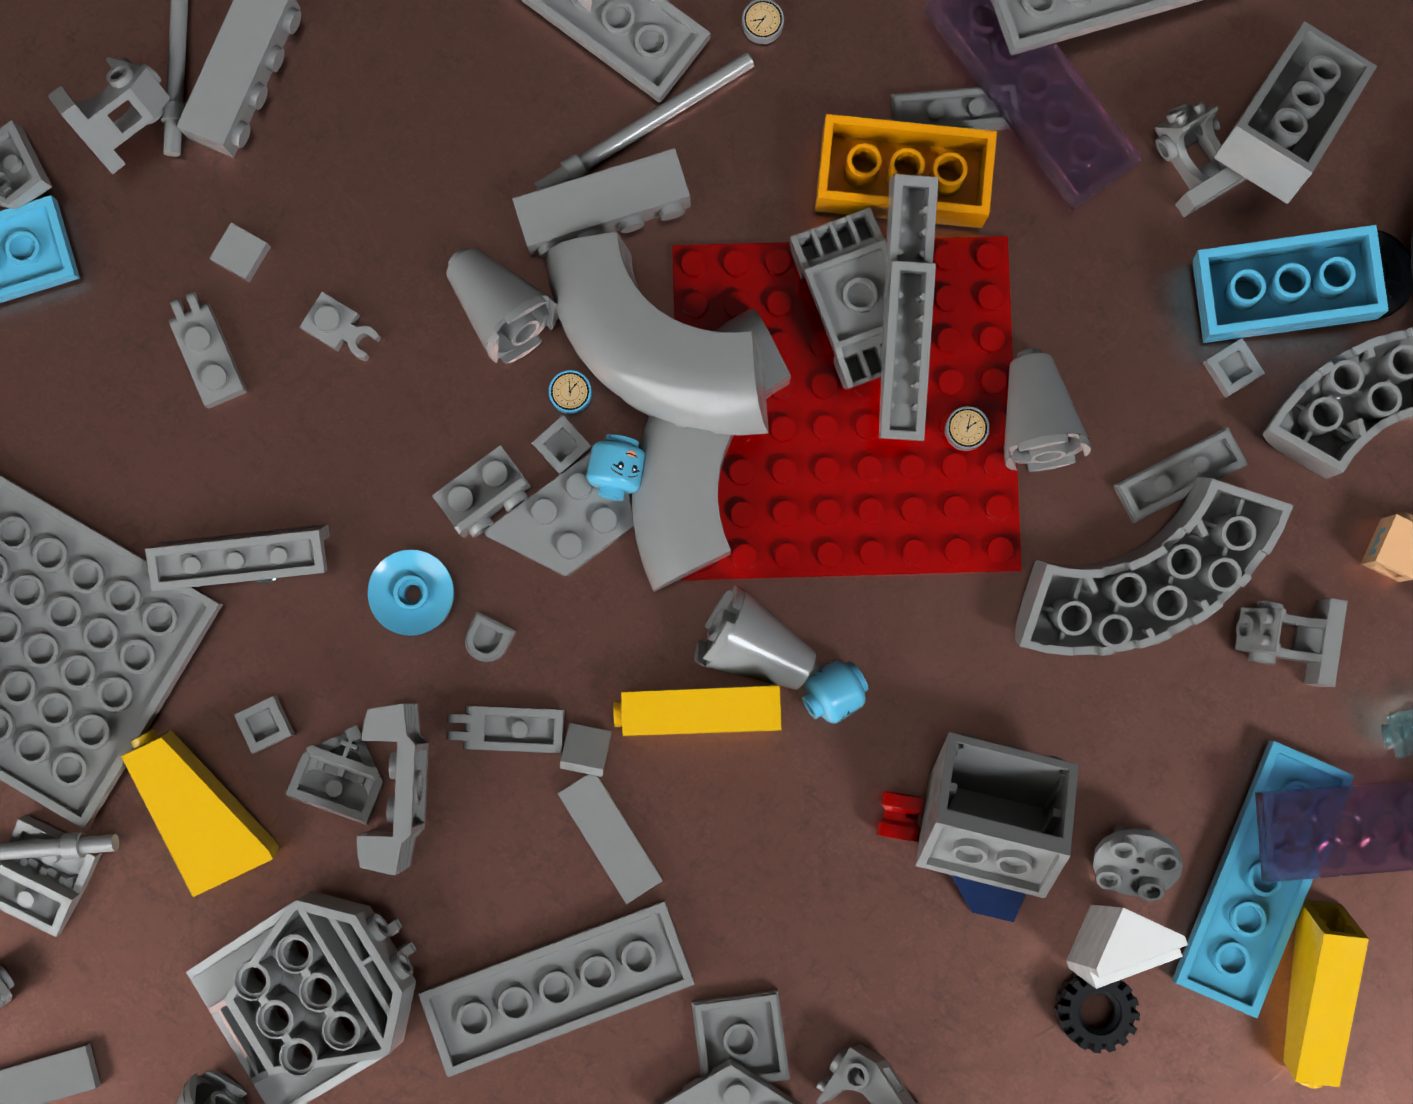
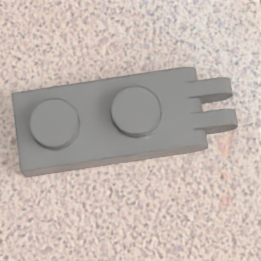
M192 291L186 294L191 308L188 312H186L179 298L170 301L176 317L169 319V324L205 407L210 409L248 391L213 309L209 303L201 305L197 294Z
M465 706V714L447 715V722L464 723V731H447L446 740H463V749L562 753L565 710Z

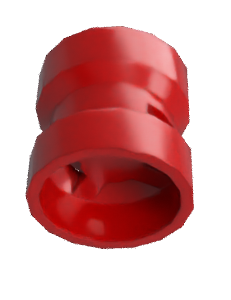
M883 791L881 805L885 810L883 818L878 821L876 834L889 838L919 842L921 828L917 821L918 815L924 811L925 798Z

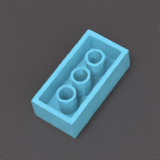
M1377 225L1198 250L1192 260L1203 343L1377 320L1389 311Z

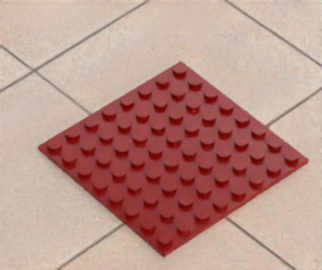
M1008 236L934 238L933 263L936 264L924 441L879 438L881 377L849 389L843 388L833 364L834 351L806 279H801L790 251V242L672 245L674 319L692 327L715 331L727 321L754 307L766 325L791 375L788 386L766 399L769 433L734 435L724 457L718 484V506L723 531L731 549V555L682 578L681 581L1022 571L1018 467L1017 471L1011 470L1005 466L1004 461L1010 363L1013 361ZM966 406L982 411L989 422V434L986 440L978 448L971 451H961L954 448L945 436V423L948 417L958 408Z

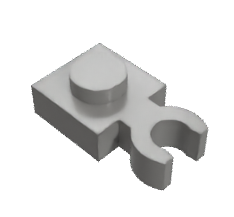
M321 292L299 326L303 331L339 352L344 342L348 343L350 351L357 358L367 361L370 356L359 349L360 340L364 337H370L377 342L381 340L380 335L369 326L356 327L355 325L361 316L324 292Z

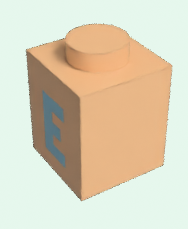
M1399 512V514L1381 518L1361 561V565L1398 582L1413 580V515Z

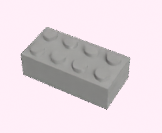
M1304 21L1274 64L1214 156V159L1288 204L1313 173L1377 68V65Z

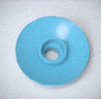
M403 550L389 555L377 565L368 584V602L375 618L388 630L401 635H421L439 626L449 614L454 600V585L449 571L439 559L423 551ZM415 585L419 587L421 595L418 600L411 602L406 597V591L409 587Z

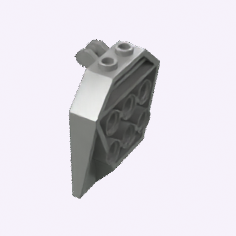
M312 891L295 900L186 971L265 1104H307L384 1058L404 1041L416 980L412 975L413 968L407 957L417 949L412 942L405 943L397 949L394 946L390 937L398 933L399 929L402 928L398 918L387 925L382 916L374 913L371 906ZM297 940L307 946L309 951L308 958L298 952ZM255 967L264 973L266 984L261 983L256 978ZM320 978L330 984L332 995H328L321 990L319 985ZM278 1005L287 1011L289 1022L279 1016L277 1011ZM342 1017H347L353 1022L355 1033L346 1030L342 1023ZM300 1044H304L310 1049L312 1059H308L302 1054Z

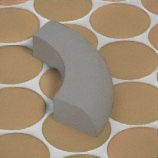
M617 231L574 238L560 242L550 248L546 255L548 280L553 300L558 304V317L576 353L602 384L635 409L651 417L655 416L672 422L675 426L683 429L691 427L712 431L714 434L721 435L769 433L763 351L752 331L715 332L683 324L658 310L641 294L633 271L631 253Z
M752 307L727 321L715 332H753L763 351L767 399L775 392L788 386L791 375L758 312ZM655 416L648 417L639 444V448L645 452V460L640 487L637 492L632 494V513L641 561L653 592L731 555V549L725 537L720 519L718 484L724 457L734 435L714 434L712 431L691 427L683 429L675 426L672 422Z
M1413 327L1369 339L1341 353L1316 370L1295 389L1279 408L1263 433L1265 440L1288 458L1325 479L1343 473L1361 448L1380 431L1394 423L1413 419Z
M1196 476L1191 492L1172 520L1158 534L1135 550L1114 559L1086 565L1055 564L1036 559L1018 612L1015 641L1019 647L1049 654L1105 656L1112 655L1115 652L1145 648L1172 638V635L1209 618L1224 606L1223 603L1240 587H1244L1252 579L1251 574L1266 554L1270 555L1280 538L1294 505L1213 478Z

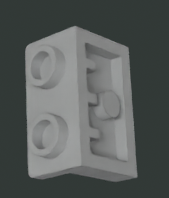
M500 445L434 493L432 497L455 526L454 528L460 536L465 538L471 534L475 538L494 524L491 518L504 508L507 512H510L528 499L526 492L532 486Z

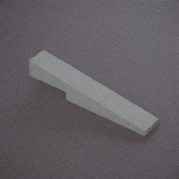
M894 174L889 179L879 438L924 441L936 264L933 263L939 177Z

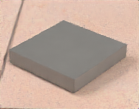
M778 989L692 1000L701 1078L708 1076L713 1068L731 1059L767 1082L790 1079Z

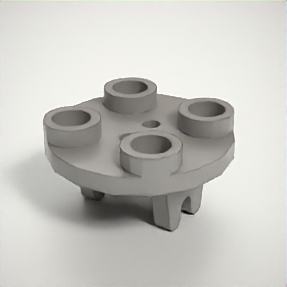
M1118 824L1114 827V833L1103 838L1097 845L1093 858L1096 882L1101 888L1114 890L1124 895L1139 896L1146 901L1162 899L1165 895V890L1171 888L1180 878L1183 867V859L1179 848L1168 837L1152 830L1137 828L1125 830V826Z

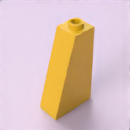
M780 686L621 692V701H614L613 703L614 727H622L623 736L782 730Z
M155 729L130 741L133 748L122 755L121 758L192 897L274 859L280 850L274 838L172 730L158 736Z
M1306 899L1295 925L1283 1062L1294 1081L1303 1086L1315 1089L1322 1088L1323 1085L1340 1087L1369 938L1342 904Z

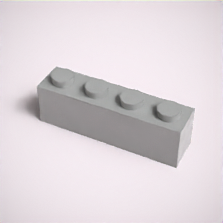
M233 0L177 124L179 130L189 140L233 158L238 148L244 147L250 135L251 126L249 123L255 110L261 109L265 103L268 93L266 85L272 72H277L282 65L285 54L283 47L289 34L293 35L299 27L301 8L296 0Z
M675 148L512 198L531 257L539 255L540 258H546L550 248L560 242L609 233L619 229L621 233L633 232L642 228L645 225V221L658 217L662 221L672 220L682 216L685 213L684 209L691 207L690 193Z

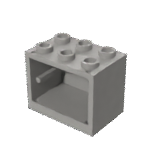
M949 732L928 779L915 866L1046 898L1071 856L1079 764L1063 761L1056 756H1043L1023 751L1012 745H999L979 740L968 734L959 735Z

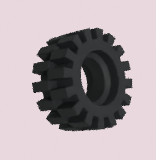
M1076 973L1071 974L1073 979L1069 982L1064 980L1060 985L1063 987L1061 994L1056 993L1055 1000L1058 1002V1007H1054L1055 1016L1059 1019L1057 1023L1066 1036L1084 1050L1090 1049L1093 1053H1101L1103 1049L1113 1052L1116 1051L1115 1045H1126L1129 1042L1126 1036L1129 1033L1134 1035L1137 1030L1133 1025L1134 1021L1140 1020V1013L1136 1010V1006L1139 1003L1137 997L1132 995L1131 992L1133 990L1129 985L1119 980L1096 989ZM1092 994H1104L1112 1003L1113 1012L1111 1018L1102 1026L1093 1027L1087 1025L1081 1017L1083 1001Z

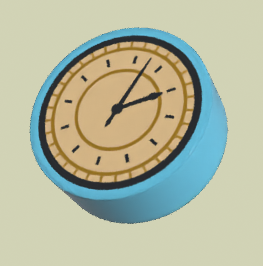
M567 370L557 374L552 379L549 386V397L557 410L564 414L573 415L582 412L588 407L592 398V389L588 379L583 374Z

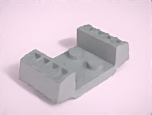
M870 207L800 234L790 236L792 257L800 278L806 279L834 351L833 364L844 389H849L881 377L887 242L881 234Z
M416 703L371 708L367 710L362 741L397 742V752H391L389 759V778L396 779L395 797H389L387 802V823L393 824V830L372 829L357 835L358 861L360 868L397 875V873L410 868L415 838L425 829L429 742L420 733L418 704Z

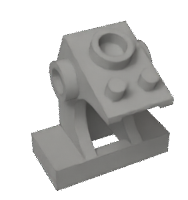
M110 57L105 59L112 68L106 77L109 85L91 99L74 101L62 86L48 95V98L62 117L112 174L126 165L115 148L144 126L156 122L162 116L163 107L170 99V96L160 85V76L152 68L145 64H133L126 57L122 60ZM129 100L131 106L128 111L113 122L108 114Z
M1203 101L1194 106H1191L1190 103H1184L1171 109L1166 113L1167 120L1154 127L1159 137L1156 139V147L1160 155L1166 161L1171 160L1190 189L1175 204L1183 218L1246 180L1245 177L1214 159V156L1222 146L1215 135V132L1220 130V123L1216 117L1219 108L1217 106H1205ZM1196 142L1199 143L1211 161L1199 169L1192 162L1186 148Z
M1333 598L1316 600L1314 618L1286 614L1283 604L1269 601H1257L1256 608L1241 607L1240 619L1236 627L1235 650L1248 652V660L1257 663L1275 665L1276 658L1307 663L1305 685L1335 687L1348 601ZM1282 624L1295 627L1292 650L1281 648V644H1279Z
M863 1044L850 1047L849 1050L841 1049L829 1068L834 1073L833 1076H828L825 1080L821 1079L816 1087L822 1091L817 1104H823L827 1100L829 1102L845 1090H854L862 1093L871 1104H916L887 1059Z

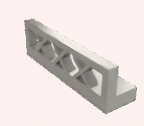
M328 524L158 542L145 549L151 592L325 573L328 569L324 540L330 537Z

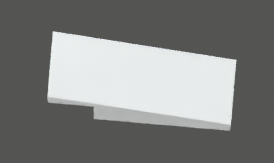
M1090 905L1066 962L1070 970L1098 989L1183 957L1180 948L1187 946L1188 943L1184 935L1126 908Z

